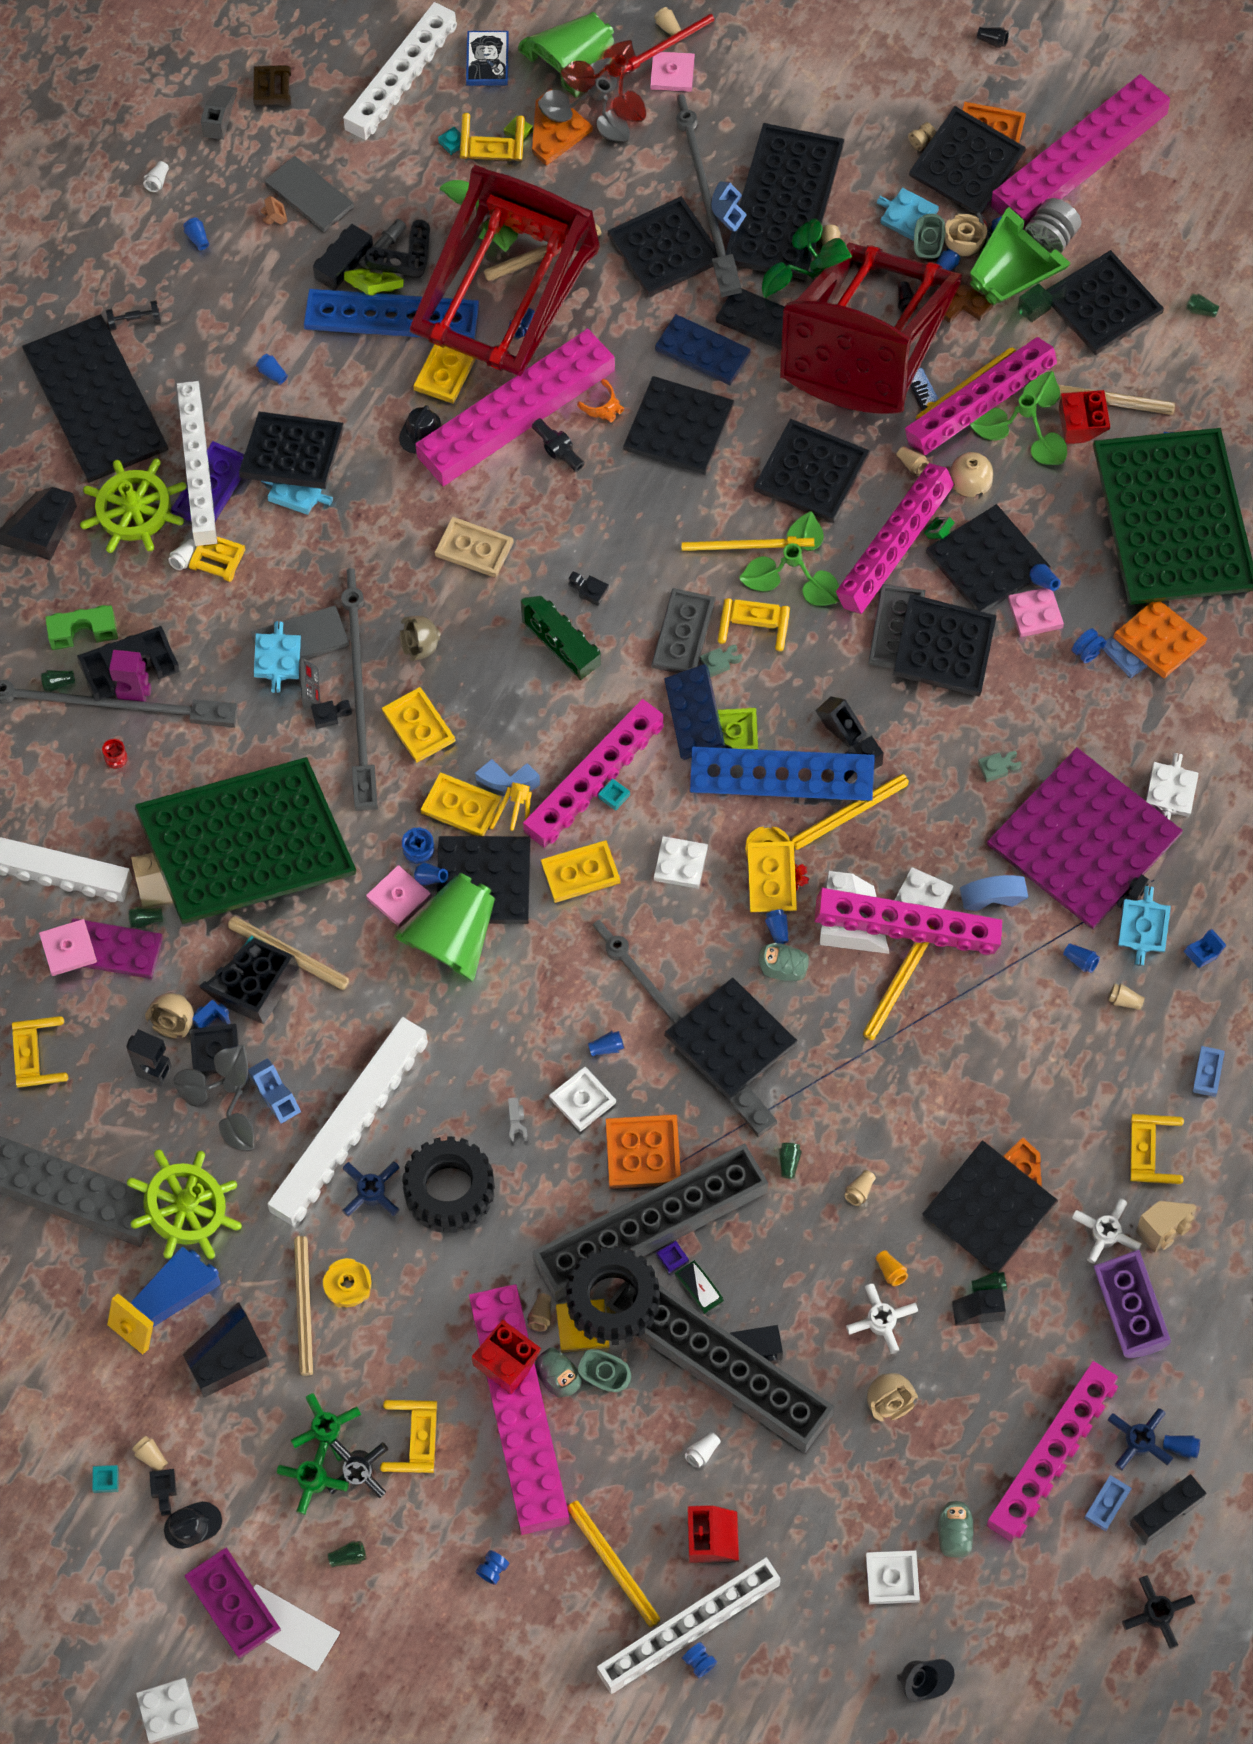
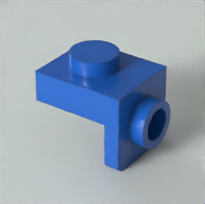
M1211 929L1207 931L1202 939L1188 945L1184 952L1198 968H1201L1216 960L1226 947V944Z
M211 1000L206 1006H202L195 1011L193 1016L194 1027H208L217 1018L225 1025L231 1023L229 1019L230 1012L223 1004L220 1003L218 1005L215 1001Z

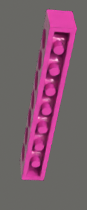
M1039 337L1034 338L907 426L905 433L908 444L925 456L1019 391L1030 381L1056 365L1057 360L1054 347Z
M931 463L926 466L836 590V594L844 609L859 614L863 613L954 486L946 467Z
M642 699L523 822L524 833L543 848L549 843L553 844L558 839L560 832L564 828L571 826L575 819L574 817L579 812L582 813L587 809L590 800L594 796L598 797V794L612 779H616L619 770L624 765L627 766L632 762L636 752L643 750L654 734L660 733L664 726L663 714ZM638 726L644 727L643 730H637L635 728ZM622 742H629L630 744H629V745H621L620 743H622ZM613 757L615 760L608 761L606 758ZM595 772L600 773L599 776H592L591 774ZM584 788L585 791L577 792L576 789ZM565 803L571 805L567 808L561 807V805ZM548 819L555 820L554 823H547L545 821Z
M822 888L816 897L814 922L821 923L826 927L839 926L849 931H867L871 935L884 934L894 939L907 938L917 943L929 942L939 947L952 946L962 951H979L985 955L995 954L1001 946L1002 919ZM837 908L842 909L845 914L838 912ZM859 912L866 914L867 918L862 917ZM882 916L887 917L890 922L885 921ZM905 920L911 922L912 926L906 924ZM927 924L932 925L935 930L930 929ZM950 928L954 929L957 934L951 932ZM972 932L977 933L980 938L975 937Z
M1092 1361L988 1519L986 1525L988 1528L1011 1543L1015 1537L1021 1538L1027 1528V1525L1024 1523L1029 1516L1034 1518L1041 1506L1038 1504L1042 1496L1047 1498L1053 1489L1052 1480L1055 1476L1060 1478L1067 1465L1064 1462L1067 1457H1074L1080 1447L1077 1442L1081 1436L1086 1438L1093 1427L1090 1422L1094 1416L1099 1418L1106 1407L1103 1405L1107 1397L1111 1399L1119 1387L1116 1385L1117 1375ZM1095 1389L1099 1392L1100 1396L1091 1397L1087 1391ZM1083 1409L1086 1411L1087 1416L1079 1417L1074 1410ZM1069 1428L1073 1431L1074 1435L1067 1437L1063 1435L1061 1430ZM1056 1448L1061 1452V1455L1054 1457L1048 1450ZM1037 1468H1044L1048 1475L1041 1477L1037 1475L1035 1470ZM1024 1488H1031L1035 1495L1027 1497L1023 1494L1022 1490ZM1018 1508L1022 1515L1014 1517L1009 1513V1509Z

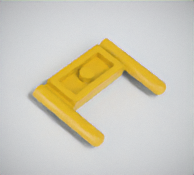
M463 113L460 158L522 161L524 116L519 115L516 118L515 139L469 137L470 114Z
M726 598L723 603L717 641L720 644L726 643L729 621L736 624L774 629L778 627L775 649L779 652L783 651L790 607H779V605L737 599L733 601Z
M62 1016L12 1022L17 1088L65 1082L68 1080L66 1072L40 1075L37 1028L61 1026L64 1024Z
M1131 1114L1130 1181L1166 1184L1183 1183L1182 1175L1155 1173L1156 1125L1182 1126L1184 1124L1182 1117Z
M385 1400L383 1402L385 1410H412L410 1461L382 1462L380 1470L382 1472L434 1473L437 1401Z

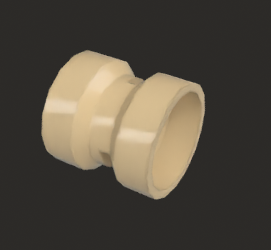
M925 122L919 127V130H913L909 133V141L916 150L921 151L932 140L936 130L930 123Z

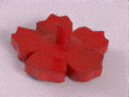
M795 864L796 891L799 890V886L803 887L810 880L808 877L803 876L807 874V866H804V864L799 866Z

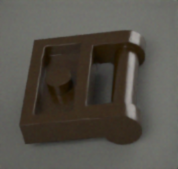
M254 66V105L280 104L284 107L291 105V96L289 95L290 66ZM275 76H281V94H275Z

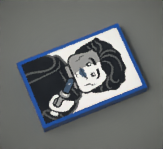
M467 31L466 86L508 85L509 31Z

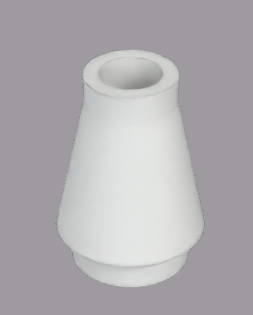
M159 161L144 176L143 184L147 190L157 192L163 188L166 173L169 169L165 162Z
M188 539L170 553L168 562L174 569L181 571L188 567L197 548L194 540Z
M710 1432L707 1436L687 1448L685 1458L695 1468L705 1466L716 1447L720 1444V1439L717 1435Z

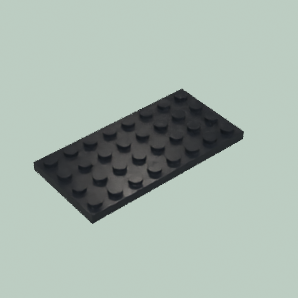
M763 123L739 205L747 215L736 232H731L726 250V255L733 254L736 266L767 272L775 264L783 262L786 267L793 265L806 271L810 270L813 255L807 246L800 250L796 249L792 244V239L795 232L811 219H817L822 225L845 139ZM817 242L811 243L814 251L816 249ZM791 270L793 278L807 280L808 275Z
M101 314L22 346L88 483L114 473L113 462L115 460H119L123 468H126L169 450Z

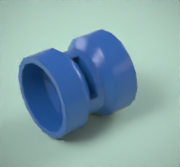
M489 1550L485 1555L484 1564H480L475 1572L485 1581L496 1585L500 1579L499 1573L505 1571L510 1563L500 1554Z
M702 1642L694 1645L682 1657L687 1665L693 1667V1673L698 1678L706 1675L717 1664V1660L706 1653V1647Z

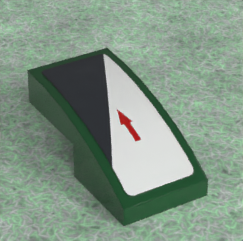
M695 1260L675 1272L676 1279L688 1291L692 1301L704 1314L724 1301L715 1285Z

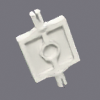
M1178 753L1173 754L1172 765L1153 763L1145 800L1169 820L1171 815L1190 816L1199 774L1180 767L1183 755L1179 754L1178 756Z

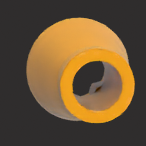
M887 1250L880 1252L875 1257L888 1284L896 1287L906 1281L908 1278L907 1268L892 1257Z

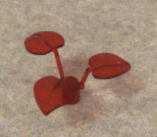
M631 40L622 41L609 47L605 51L603 59L610 58L611 60L609 64H606L595 75L593 67L585 61L571 62L561 70L564 81L571 88L580 92H587L596 82L595 79L599 78L606 71L612 77L619 76L620 96L614 98L612 103L615 114L627 121L642 122L645 120L646 108L642 98L634 91L623 93L624 76L633 72L629 70L624 73V70L628 64V59L636 56Z

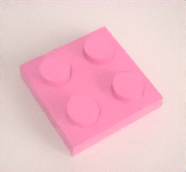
M1040 588L1008 596V602L1020 638L1063 628L1064 623L1052 590Z

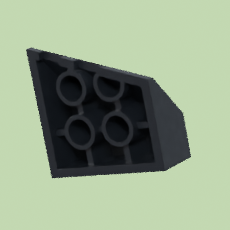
M253 938L233 956V959L226 966L220 967L209 981H204L199 987L226 1008L261 1024H265L299 969L294 955Z
M239 1302L183 1354L204 1398L270 1365L267 1354Z

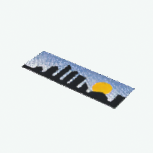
M919 368L910 386L922 409L925 410L936 402L938 397L924 370Z

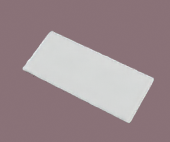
M255 1585V1591L281 1628L280 1632L265 1642L317 1671L340 1632L263 1587Z

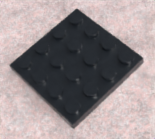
M954 106L910 170L909 176L973 214H983L992 200L993 191L1006 181L1025 153L1026 147Z
M682 196L608 230V237L648 297L712 268V259L718 258L714 243Z
M1111 250L1043 291V297L1095 355L1158 317L1164 311L1163 306Z
M652 376L623 445V450L706 475L733 409L734 400Z
M258 411L239 470V478L326 489L343 434L344 423Z
M790 418L754 485V491L807 513L812 512L815 516L834 523L870 455V450Z
M997 504L926 548L928 556L972 608L981 612H986L1008 598L1009 595H1013L1032 582L1030 571L1035 565L1045 564L1051 568Z
M910 594L892 675L980 697L997 615Z
M439 836L438 868L447 870L448 879L444 883H437V893L455 876L463 873L472 879V884L478 886L481 883L491 889L489 894L495 900L489 924H529L530 836Z
M733 977L666 1030L664 1035L728 1100L796 1046L798 1041Z
M982 1140L922 1215L993 1273L998 1275L1055 1206L1058 1199Z

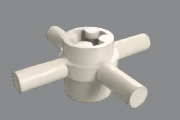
M1118 1199L1110 1216H1103L1097 1220L1078 1210L1075 1211L1072 1219L1092 1228L1095 1244L1086 1258L1090 1263L1095 1264L1102 1249L1109 1248L1116 1242L1134 1251L1140 1248L1142 1243L1121 1233L1122 1229L1118 1220L1127 1205L1124 1199ZM1104 1228L1110 1230L1107 1236L1102 1234Z
M874 1284L866 1285L865 1289L872 1308L868 1313L867 1319L846 1325L847 1332L850 1335L870 1328L876 1335L884 1336L890 1354L897 1353L899 1348L892 1329L895 1327L898 1318L918 1312L917 1305L912 1303L893 1309L888 1304L881 1303ZM885 1315L888 1323L883 1324L881 1319L875 1320V1317Z

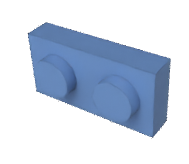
M1113 636L1106 640V645L1102 650L1130 679L1147 667L1143 661L1116 641Z
M1201 1046L1192 1092L1216 1097L1225 1051Z
M1110 1475L1084 1519L1106 1532L1132 1488Z

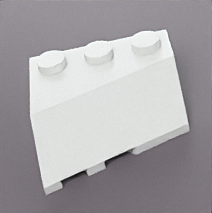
M829 871L828 889L876 897L874 886L854 874ZM837 908L838 912L845 914L842 909ZM859 912L862 917L867 918L866 914ZM822 925L820 945L889 954L884 934L871 935L867 931H849L844 929V927H826Z

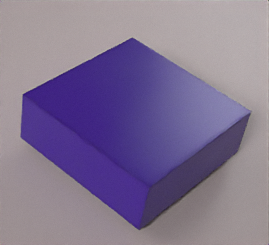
M676 1240L656 1252V1257L668 1274L689 1263L688 1257Z

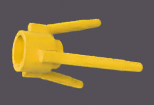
M512 782L511 787H507L506 794L489 826L491 830L494 829L510 796V801L515 802L510 830L513 831L515 828L520 803L524 804V800L525 820L530 816V798L532 792H529L530 786Z

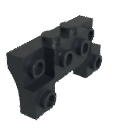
M162 626L136 635L127 636L125 639L108 643L97 649L77 655L78 664L87 680V686L95 702L116 695V688L109 671L113 650L140 652L142 661L146 663V668L152 666L158 679L179 672V664Z

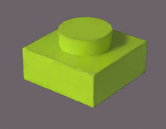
M517 116L504 128V134L509 138L515 139ZM526 121L524 122L523 141L533 132V126Z

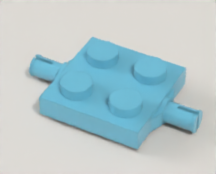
M904 188L900 190L892 201L882 196H879L877 204L887 208L885 214L880 219V224L913 241L917 220L923 215L937 214L939 211V206Z
M261 481L262 483L272 485V489L268 494L269 502L307 515L317 502L330 506L333 501V497L321 494L322 489Z
M278 621L274 622V633L256 634L254 677L272 680L271 692L275 693V685H277L276 693L281 691L280 685L282 680L299 679L301 635L283 634L284 623L281 621L279 629Z
M1144 886L1142 900L1124 899L1118 946L1128 947L1136 951L1134 964L1139 965L1140 962V966H1144L1146 952H1165L1171 906L1161 905L1152 901L1154 887L1149 888V886Z

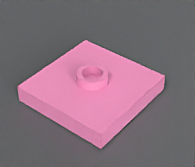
M660 52L653 56L650 90L692 92L695 54Z
M399 865L366 895V899L398 927L406 922L432 897L427 889Z
M84 919L39 932L52 976L97 963Z

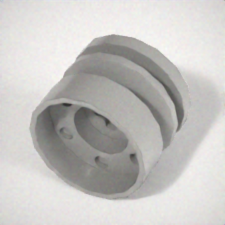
M1049 198L1040 206L1036 215L1032 217L1025 227V231L1049 253L1056 249L1061 254L1069 244L1070 239L1074 237L1081 227L1082 221L1080 215L1071 205L1061 199Z

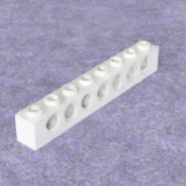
M436 2L431 5L345 114L343 119L346 131L364 140H367L370 134L375 133L381 120L386 119L392 106L399 102L403 92L410 88L414 78L421 74L425 64L432 60L436 50L443 46L447 36L456 29L457 22L454 11Z
M199 381L177 383L195 546L217 544Z
M767 1557L598 1665L597 1674L610 1694L615 1693L780 1586L779 1575Z

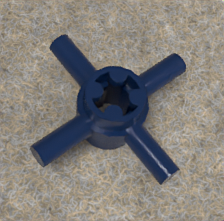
M393 1161L378 1176L375 1174L363 1176L350 1162L346 1163L343 1166V1170L357 1182L356 1189L358 1195L342 1209V1212L349 1217L363 1203L369 1206H375L380 1203L392 1216H395L400 1209L385 1196L386 1189L384 1183L400 1169L399 1165ZM369 1186H375L377 1191L374 1193L373 1190L367 1189Z
M1158 1408L1146 1424H1136L1130 1426L1116 1414H1111L1107 1421L1126 1434L1125 1442L1127 1449L1114 1464L1119 1470L1122 1471L1134 1455L1142 1456L1148 1452L1167 1466L1171 1463L1173 1457L1155 1444L1154 1429L1166 1415L1165 1411ZM1137 1435H1141L1140 1437L1144 1438L1145 1440L1147 1439V1443L1146 1441L1142 1440L1139 1444H1137L1135 1442Z

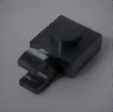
M573 571L568 578L570 580L568 585L580 590L579 597L599 606L609 589V584L590 575L585 580L579 573Z
M333 700L311 706L316 729L339 724L338 717L352 715L349 700H343L335 706Z
M1142 874L1139 878L1135 877L1129 886L1131 890L1130 895L1120 898L1117 906L1121 908L1124 899L1140 900L1144 894V886H1149L1151 880Z
M167 1469L149 1472L152 1499L159 1498L161 1516L171 1515L170 1496L177 1495L175 1470Z

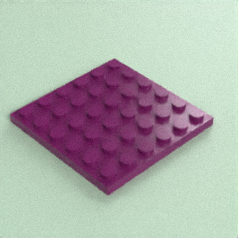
M1076 747L987 841V845L1091 929H1094L1113 909L1119 899L1124 897L1130 890L1129 886L1135 877L1139 878L1141 874L1144 875L1180 837L1183 830Z

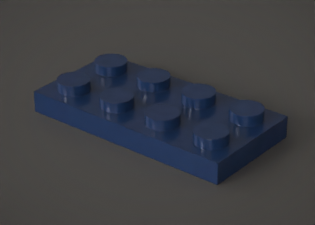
M675 314L655 345L656 351L728 385L732 384L751 354L750 348Z
M703 664L664 678L680 757L683 760L692 758V747H724L725 742L708 666Z

